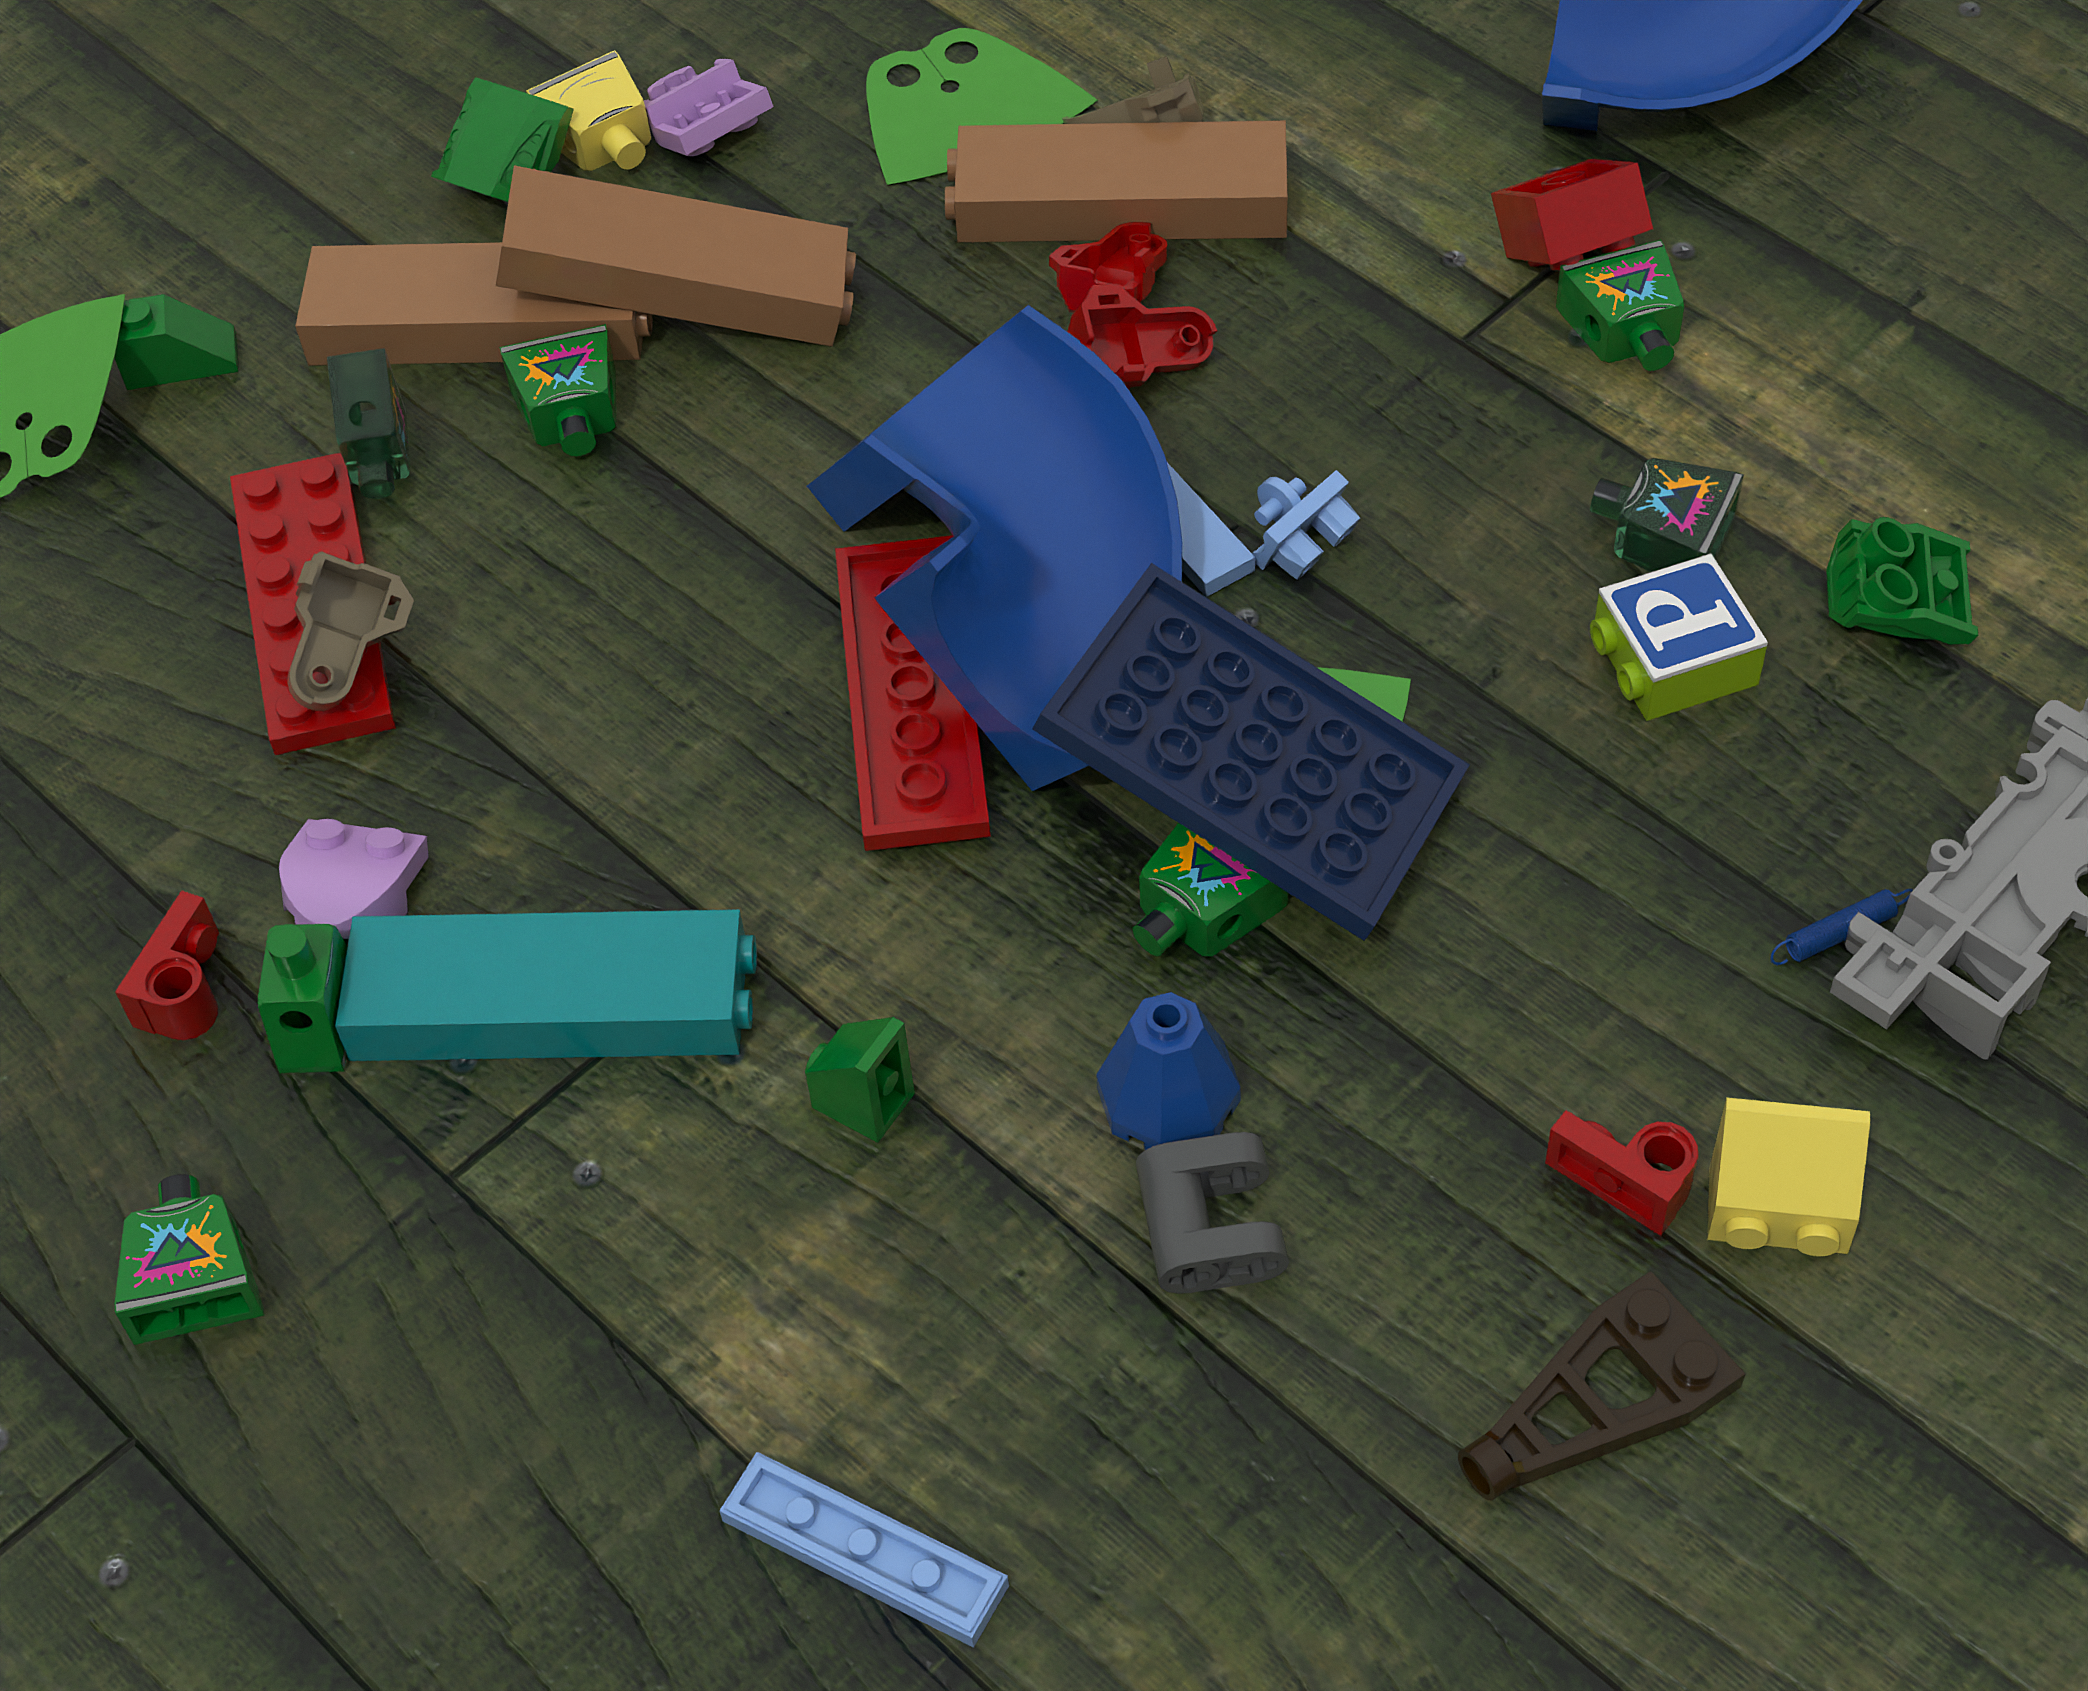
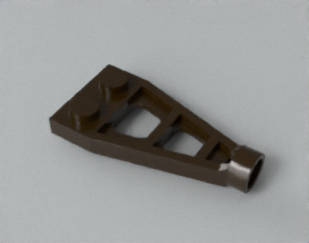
M1650 1271L1596 1307L1491 1430L1458 1452V1462L1466 1479L1476 1492L1486 1500L1493 1501L1510 1488H1517L1689 1424L1741 1388L1745 1373ZM1619 1349L1656 1391L1647 1400L1622 1409H1611L1586 1384L1585 1377L1605 1352ZM1565 1395L1589 1422L1591 1427L1561 1444L1553 1445L1549 1443L1531 1420L1556 1396Z

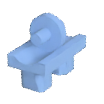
M1336 470L1301 500L1300 496L1306 491V486L1301 479L1294 478L1287 483L1278 477H1269L1257 489L1258 501L1261 507L1255 511L1254 516L1263 526H1266L1272 520L1276 523L1264 533V544L1252 553L1255 557V564L1263 570L1271 562L1275 561L1296 580L1300 579L1314 566L1324 552L1306 534L1312 526L1334 547L1354 530L1361 519L1341 496L1349 482Z

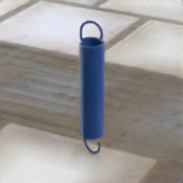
M1884 889L1787 935L1786 940L1773 949L1770 958L1771 963L1781 965L1788 961L1786 959L1782 962H1775L1773 959L1775 951L1785 943L1791 957L1801 962L1812 955L1845 941L1850 921L1858 912L1877 924L1897 916V906L1906 902L1910 894L1898 903H1896L1892 896H1899L1908 891L1911 893L1913 890L1905 889L1894 894L1890 890Z

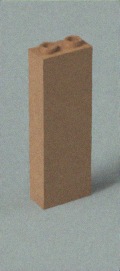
M1286 120L958 126L957 148H948L947 150L948 182H955V186L945 187L946 220H956L957 242L1100 240L1116 226L1129 222L1151 223V234L1161 236L1164 239L1287 238Z
M514 166L496 286L833 346L838 325L848 326L850 321L853 292L844 291V286L851 285L856 253L847 251V227Z
M502 242L312 246L295 327L308 366L328 365L327 360L329 365L388 364L386 354L390 364L503 362L499 347L604 324L607 327L613 359L640 360L643 337L652 335L653 319L652 314L496 286Z

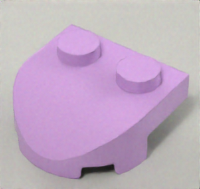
M717 59L714 62V67L699 75L695 73L691 66L674 71L652 84L648 88L650 100H643L648 123L658 145L686 156H696L707 152L715 145V139L728 132H738L753 126L758 121V115L774 107L767 88L741 80L734 60Z
M308 819L283 852L280 859L279 873L284 911H289L293 914L296 925H334L343 939H349L353 916H405L408 912L406 890L429 857L427 836L403 833L398 829L389 827L375 829L347 825L334 819Z

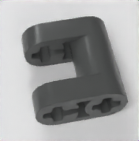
M1234 1132L1155 1145L1143 1151L1137 1157L1136 1168L1158 1283L1161 1289L1181 1294L1257 1283L1272 1279L1287 1269L1289 1259L1280 1226L1275 1223L1260 1221L1211 1228L1205 1198L1248 1191L1267 1180L1270 1172L1264 1145L1259 1136L1247 1132Z

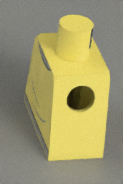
M615 50L526 90L528 94L574 109L561 153L584 171H593L612 161H615L620 168L627 170L638 166L644 159L646 153L645 146L651 140L646 107L629 72Z

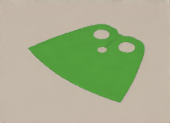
M958 28L935 36L927 47L917 51H897L879 58L870 66L866 81V95L873 141L887 185L946 173L948 148H957L958 126L1063 124V117H1075L1098 101L1073 81L1038 59L995 36L970 28ZM968 42L977 47L978 55L971 62L956 64L946 58L945 50L954 43ZM902 64L911 65L919 70L920 78L910 86L899 87L892 85L888 81L887 73L895 66ZM951 80L959 83V88L955 92L948 93L941 90V85L945 81Z
M125 294L92 300L54 311L0 334V452L8 453L12 460L8 474L0 481V498L12 493L22 480L30 476L50 477L70 468L84 453L94 431L112 369L121 326ZM24 413L32 414L33 418L29 427L25 430L17 429L16 422L18 418ZM58 426L69 427L72 432V441L69 447L59 456L46 457L41 448L48 432Z

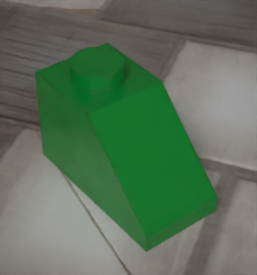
M165 294L124 300L114 359L127 390L239 372L237 337L233 324Z
M894 1017L846 1023L840 1027L829 1043L823 1042L818 1045L811 1054L805 1069L812 1108L879 1143L915 1094L905 1023Z

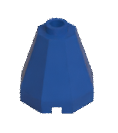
M1172 992L1142 1000L1096 1074L1097 1090L1112 1134L1128 1142L1129 1136L1144 1142L1145 1150L1163 1143L1220 1135L1225 1118L1229 1112H1231V1115L1241 1101V1087L1225 1042L1196 1003Z

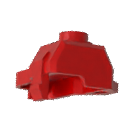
M1129 222L1116 226L1098 242L1060 246L1049 255V266L1057 272V288L1068 311L1074 313L1092 285L1119 284L1142 304L1151 293L1152 287L1155 284V271L1167 261V241L1161 236L1151 234V223ZM1114 299L1099 300L1100 305L1113 304Z
M1119 284L1092 285L1089 288L1082 303L1072 314L1067 332L1093 351L1123 381L1129 390L1131 387L1142 386L1151 373L1186 371L1198 367L1212 352L1213 335L1217 332V328L1213 320L1198 308L1182 306L1148 309ZM1114 299V303L1100 305L1099 300Z

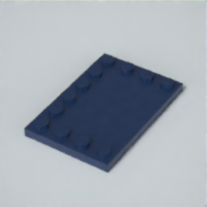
M1152 563L1045 706L1032 730L1363 941H1365L1375 927L1470 766L1464 760Z

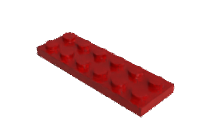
M341 452L230 476L269 741L275 755L396 728L381 642L364 649L349 692L344 700L334 708L323 711L308 709L293 698L288 688V672L304 629L294 607L298 599L296 595L298 589L297 582L305 561H311L314 554L324 552L354 564H366L351 474L348 472ZM321 672L312 674L313 679L317 683L325 684L328 682L325 674Z
M953 535L835 548L865 851L991 837L977 723L874 598L916 561L951 539Z

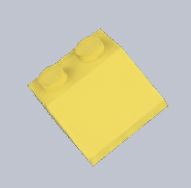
M1726 1097L1709 1168L1707 1240L1727 1242L1731 1246L1741 1249H1756L1762 1246L1798 1249L1800 1252L1810 1256H1828L1834 1253L1848 1254L1860 1217L1870 1129V1111Z

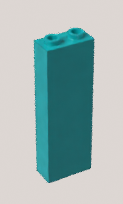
M740 909L353 916L335 1027L349 1061L739 1055L741 1029H751L753 1024L751 990H744L745 974L756 973L755 935H745Z

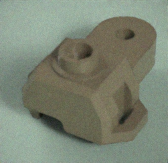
M1165 56L1147 63L1155 89L1079 116H1066L1062 120L1064 124L1201 122L1204 107L1194 76H1190L1188 73L1184 75L1183 79L1176 81L1169 59Z
M319 552L313 555L311 561H305L297 582L298 589L296 595L298 599L294 610L304 629L288 672L287 682L291 695L299 704L311 710L323 711L336 707L346 697L353 684L364 649L382 641L385 636L404 630L414 599L398 575L368 564H354L330 554ZM396 601H399L394 620L385 618L387 606L395 605ZM321 672L326 675L328 682L319 684L313 679L312 674Z

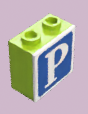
M1712 554L1600 588L1595 620H1592L1590 623V634L1596 650L1600 655H1607L1617 671V680L1621 692L1627 700L1635 701L1646 721L1759 685L1768 642Z

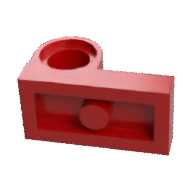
M181 890L116 989L115 993L132 1027L152 1034L157 1033L171 1039L188 1040L206 1033L215 1023L218 1016V1003L200 967V963L210 958L220 933L204 897Z
M1565 1110L1550 1129L1545 1164L1661 1236L1675 1219L1677 1212L1686 1202L1690 1193L1698 1160V1145L1693 1135L1684 1127L1672 1122L1658 1121L1644 1126L1625 1147L1617 1142L1614 1136L1602 1125L1593 1121H1583ZM1662 1163L1670 1166L1673 1170L1660 1171L1653 1168L1650 1164Z

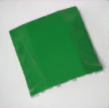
M475 77L467 90L462 110L451 131L439 168L432 171L431 177L508 202L514 166L551 172L559 161L574 109Z
M1880 517L1873 523L1851 519L1838 533L1826 569L1829 617L1847 628L1859 626L1899 637L1938 640L1949 645L1972 643L1979 635L1978 626L1972 624L1966 560V555L1971 551L1970 542L1919 523L1901 524L1889 517Z

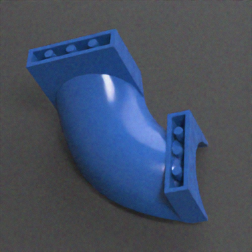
M1560 0L1550 63L1542 92L1543 125L1597 131L1600 107L1634 112H1665L1695 108L1728 99L1766 83L1802 61L1833 35L1863 0Z
M1028 305L963 356L808 484L807 487L843 532L902 489L930 508L953 535L951 539L916 561L874 598L1023 781L1034 791L1089 766L1032 730L1040 713L1151 563L1182 582L1183 542L1178 501L1166 457L1146 414L1123 381L1093 351L1083 345L1073 335Z

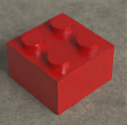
M1589 159L1491 193L1506 257L1528 261L1530 267L1550 264L1551 270H1560L1561 265L1576 264L1580 260H1584L1583 253L1600 247L1603 253L1628 248L1635 244V235L1653 229L1637 162Z

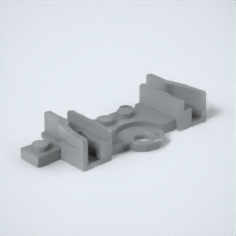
M2088 698L2081 712L2058 700L2048 701L2037 712L2027 742V749L2031 753L2021 754L2015 771L2016 774L2028 779L2030 783L2025 785L2017 784L2006 776H2001L1995 792V801L1966 831L1962 846L1952 839H1940L1932 845L1926 864L1929 873L1910 893L1904 913L1893 933L1860 912L1853 917L1849 924L1845 946L1854 956L1834 977L1830 990L1831 994L1886 1030L1913 1000L1935 1024L1953 1039L1982 1059L1989 1058L1997 1047L2008 1015L2012 1011L2020 1015L2024 1010H2030L2036 1003L2051 963L2042 955L2056 940L2061 928L2071 918L2076 921L2074 927L2084 930L2085 936L2088 937V897L2077 887L2078 878L2088 873ZM1953 964L1958 966L1999 1002L1956 976L1948 969Z

